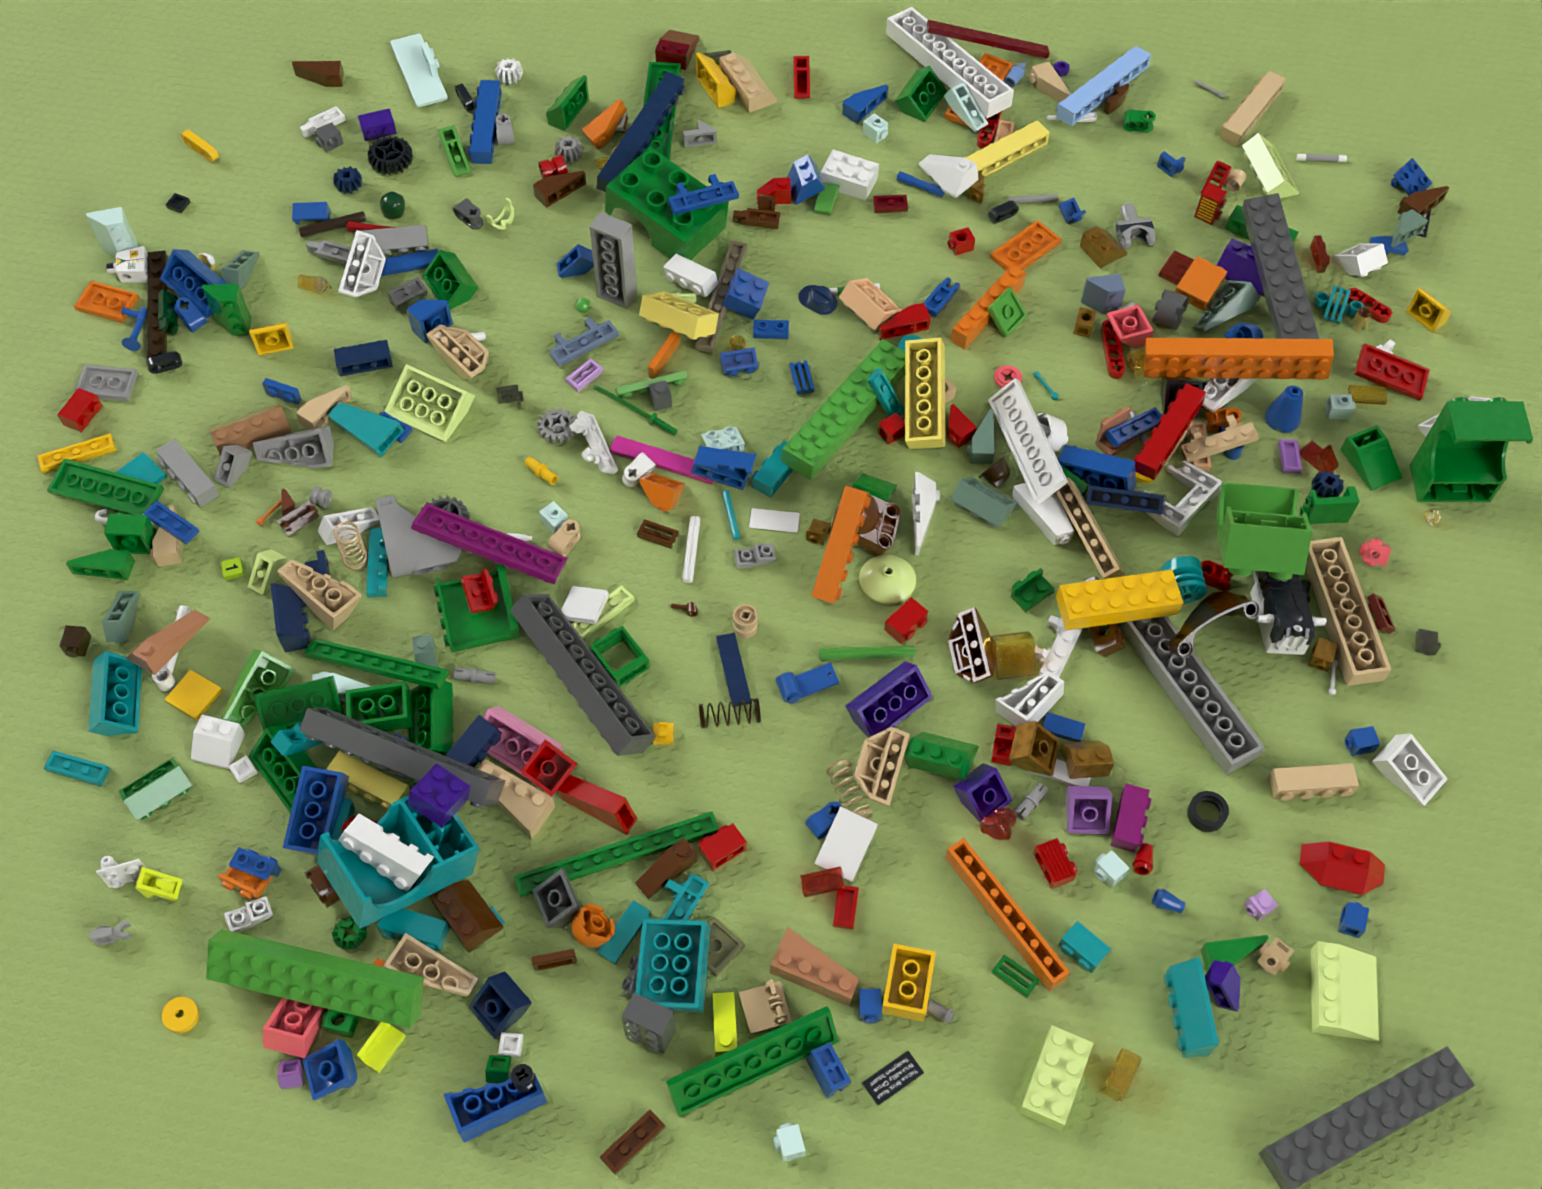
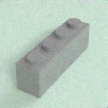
M426 225L361 231L374 235L384 255L391 254V251L408 253V250L415 249V252L425 251V248H429Z
M175 439L156 450L159 456L157 458L158 463L162 468L166 467L168 469L167 473L172 480L177 479V485L183 492L185 490L188 492L187 497L192 503L196 502L201 508L220 496L212 481Z

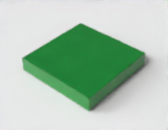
M862 473L853 484V487L863 489L869 492V494L887 502L896 491L897 485Z

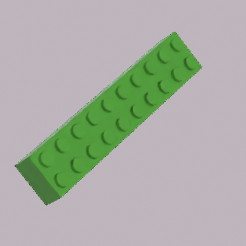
M882 339L782 448L781 462L812 480L880 404L868 383V379L876 369H882L892 388L905 376V351Z
M221 929L208 940L207 980L405 1028H411L421 1015L424 977L224 929Z

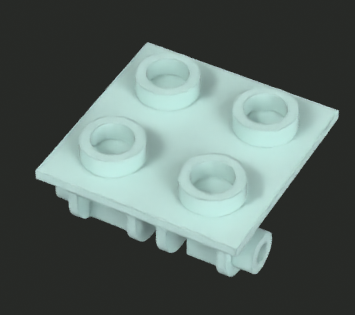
M726 427L722 430L708 431L701 434L707 447L727 450L731 448L732 451L738 452L745 450V443L737 427Z

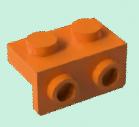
M230 866L225 874L219 873L217 876L222 882L221 886L230 891L235 889L239 891L242 897L249 900L251 897L254 899L260 898L272 880L271 876L265 881L233 869Z

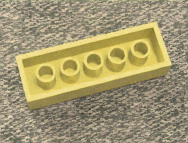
M942 338L905 341V442L909 449L945 447V346Z

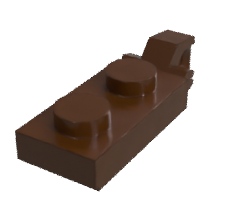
M747 208V210L743 211L734 210L733 222L771 229H778L780 212Z

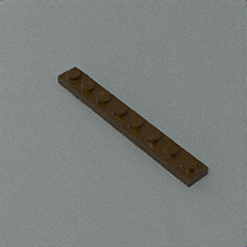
M165 250L148 252L147 360L151 357L167 353V329L166 331L160 330L158 320L159 292L163 289L167 291V285L160 279L167 264V253Z

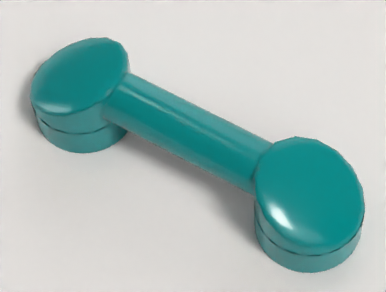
M1324 292L1316 293L1314 297L1315 304L1321 309L1327 307L1329 295ZM1352 301L1349 307H1345L1344 313L1348 316H1355L1358 309L1364 307V305L1359 301ZM1335 303L1331 304V310L1334 309ZM1339 304L1337 311L1340 312L1342 305Z

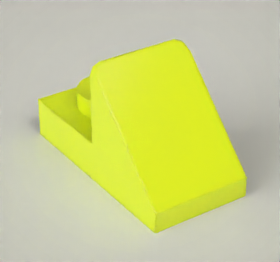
M141 867L135 888L146 898L156 895L175 901L178 898L183 879Z

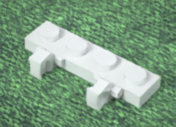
M580 411L577 414L578 419H575L569 426L571 431H575L577 434L582 432L590 445V448L588 447L582 452L583 459L588 462L594 461V463L598 464L601 472L614 475L618 469L595 416Z
M1051 615L1046 627L1054 628L1057 634L1056 640L1051 649H1040L1036 645L1031 657L1040 660L1039 663L1043 665L1039 675L1049 671L1059 678L1083 628L1065 631L1062 617L1060 619Z

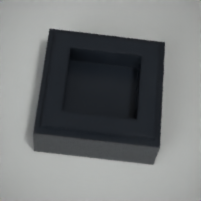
M174 193L165 205L170 210L182 213L190 204V199Z

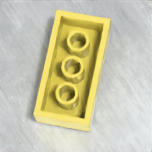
M663 291L642 295L639 316L646 318L645 320L648 322L659 323L660 327L671 328L675 333H683L689 339H697V337H707L708 335L715 334L719 313Z

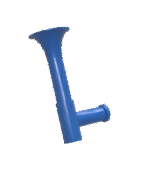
M123 307L122 315H128L137 319L131 336L124 338L122 345L130 351H138L141 345L137 339L147 316V308L141 307L138 312Z

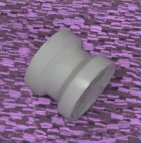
M315 486L311 491L309 500L311 504H320V507L327 508L332 499V491L322 490L321 487Z

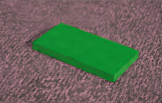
M334 675L253 695L263 732L266 727L285 725L287 728L294 727L296 723L303 722L307 708H328L342 715L344 714Z

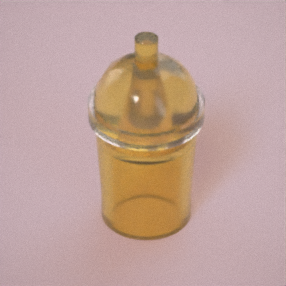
M301 274L298 278L299 288L314 291L318 294L325 292L327 288L331 289V285H328L322 276Z

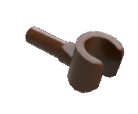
M689 602L687 605L671 604V608L687 610V615L690 617L697 616L698 609L694 602Z

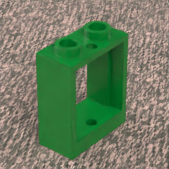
M623 626L611 630L608 635L596 639L590 645L591 651L618 687L650 669L649 659ZM623 641L636 659L614 672L601 654Z

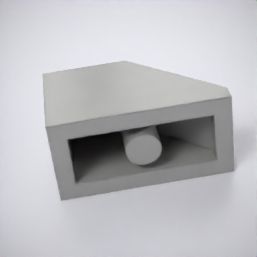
M238 444L224 446L214 480L228 488L231 487L247 469L252 452Z

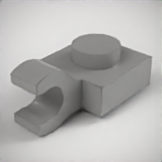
M123 921L114 929L109 926H100L97 930L89 931V939L96 946L118 942V939H129L131 934L129 932H122L125 928L131 927V924L128 921Z

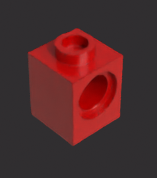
M969 227L950 232L947 244L956 256L973 251L975 237Z
M895 413L878 422L877 433L889 445L905 436V420Z

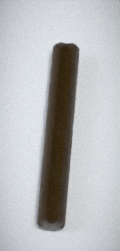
M361 211L300 227L299 232L301 237H306L345 227L349 221L364 222L366 221V216Z

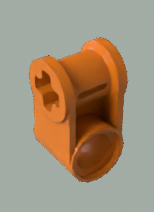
M1233 407L1217 409L1215 412L1207 410L1204 413L1208 422L1207 430L1209 432H1218L1220 426L1229 427L1226 416L1232 414L1236 422L1239 423L1242 417L1241 411Z

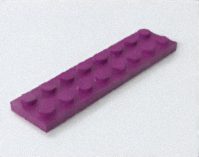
M428 503L424 505L411 526L412 530L421 534L428 535L439 541L446 542L457 548L464 549L554 585L568 559Z

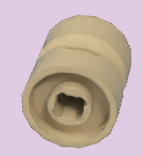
M749 604L739 605L733 611V631L735 635L742 639H749L755 636L758 630L757 610Z

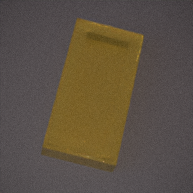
M1349 385L1348 393L1352 395V400L1355 403L1386 405L1387 403L1385 387Z

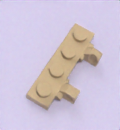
M1232 414L1226 416L1227 424H1229V427L1225 428L1226 431L1208 437L1206 435L1201 436L1198 426L1191 428L1193 438L1189 439V443L1181 445L1186 461L1190 463L1259 440L1253 422L1242 425L1241 422H1236Z

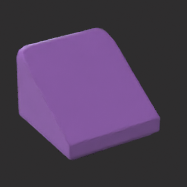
M302 1058L280 1061L277 1078L281 1089L303 1085Z

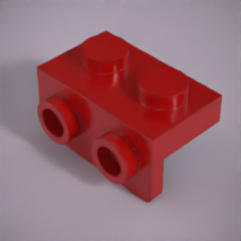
M483 569L481 574L462 576L461 583L470 613L493 611L498 602V595L493 590V578L489 575L488 569Z

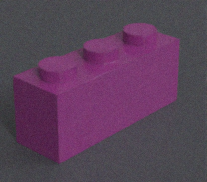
M1125 784L1121 793L1110 846L1135 852L1138 846H1142L1144 834H1141V830L1146 827L1148 816H1145L1146 809L1149 810L1152 798L1148 797L1149 789Z

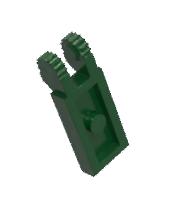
M163 289L159 292V329L166 331L168 328L169 334L174 336L178 331L177 314L174 310L178 297Z

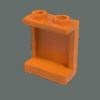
M1196 256L1177 285L1175 292L1189 297V304L1205 311L1220 284L1225 281L1228 271L1208 262L1206 259Z

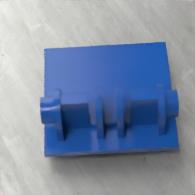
M1411 158L1393 175L1394 178L1391 180L1392 187H1399L1401 185L1408 196L1414 192L1424 191L1432 184L1414 158Z

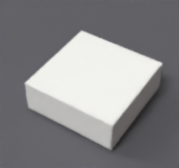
M247 755L228 766L239 784L257 774Z
M501 1032L498 1055L521 1058L524 1035Z

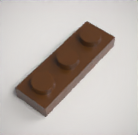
M651 1109L648 1110L600 1156V1159L616 1175L666 1128L665 1125Z

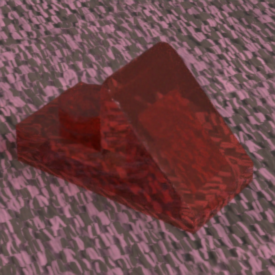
M1312 440L1299 452L1300 456L1319 472H1323L1326 469L1330 473L1339 466L1330 444L1322 449Z

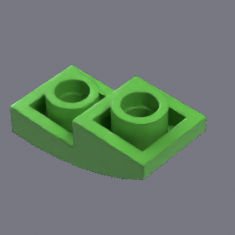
M823 182L825 189L819 192L814 211L831 215L834 201H837L840 185Z

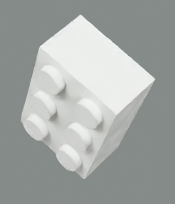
M832 150L821 170L820 176L824 183L840 185V193L866 201L878 179L879 164Z

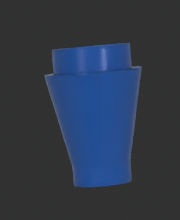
M1157 889L1154 893L1152 904L1156 908L1180 914L1185 908L1184 901L1165 889Z

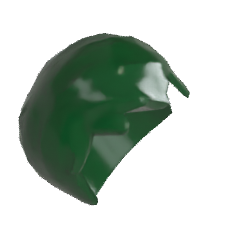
M391 191L381 197L380 208L385 218L396 219L402 217L405 208V200L402 195Z

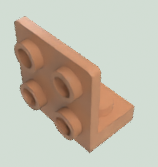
M1129 406L1118 410L1114 416L1107 417L1100 423L1095 444L1104 454L1114 456L1137 442L1138 437L1115 448L1104 435L1107 430L1128 420L1131 412Z

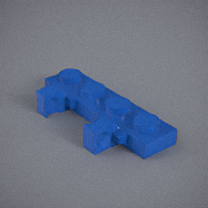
M712 174L708 178L711 186L687 192V189L683 187V182L678 183L677 194L668 197V203L675 216L738 199L739 193L733 181L719 182L716 174Z

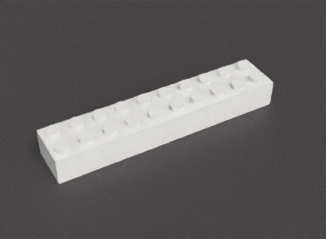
M913 7L887 18L886 34L925 67L930 66L937 77L950 88L964 82L984 117L989 118L1012 106L1014 90L949 37L928 33L926 25L928 20Z

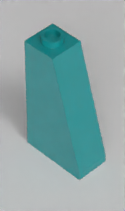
M341 402L328 415L333 424L380 458L404 432V429L396 420Z

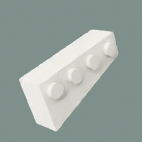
M361 814L355 817L338 840L342 843L343 847L352 850L363 862L372 865L380 875L388 877L394 882L396 887L404 889L406 892H408L434 858V856L428 853L424 856L417 852L418 847L410 844L409 847L399 840L400 837L394 833H384L382 826Z

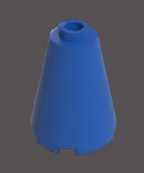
M1294 385L1288 386L1268 406L1265 412V421L1273 430L1276 431L1278 429L1282 430V433H1289L1298 428L1301 423L1303 391L1301 388Z

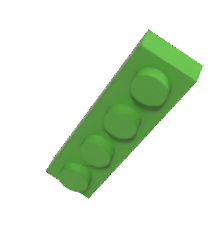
M686 371L617 387L615 392L618 397L621 396L624 399L631 397L632 393L639 392V394L648 393L649 384L666 380L667 384L673 383L674 386L683 384L684 380L688 377Z

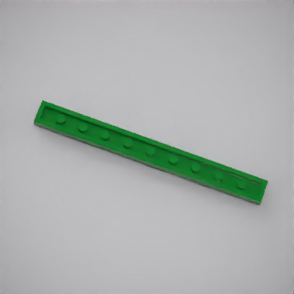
M713 811L515 875L514 879L521 898L533 894L532 890L561 868L565 869L569 881H573L667 850L683 837L689 843L716 834L719 827Z

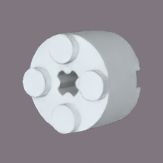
M1036 414L1054 453L1057 452L1068 442L1065 422L1048 414Z

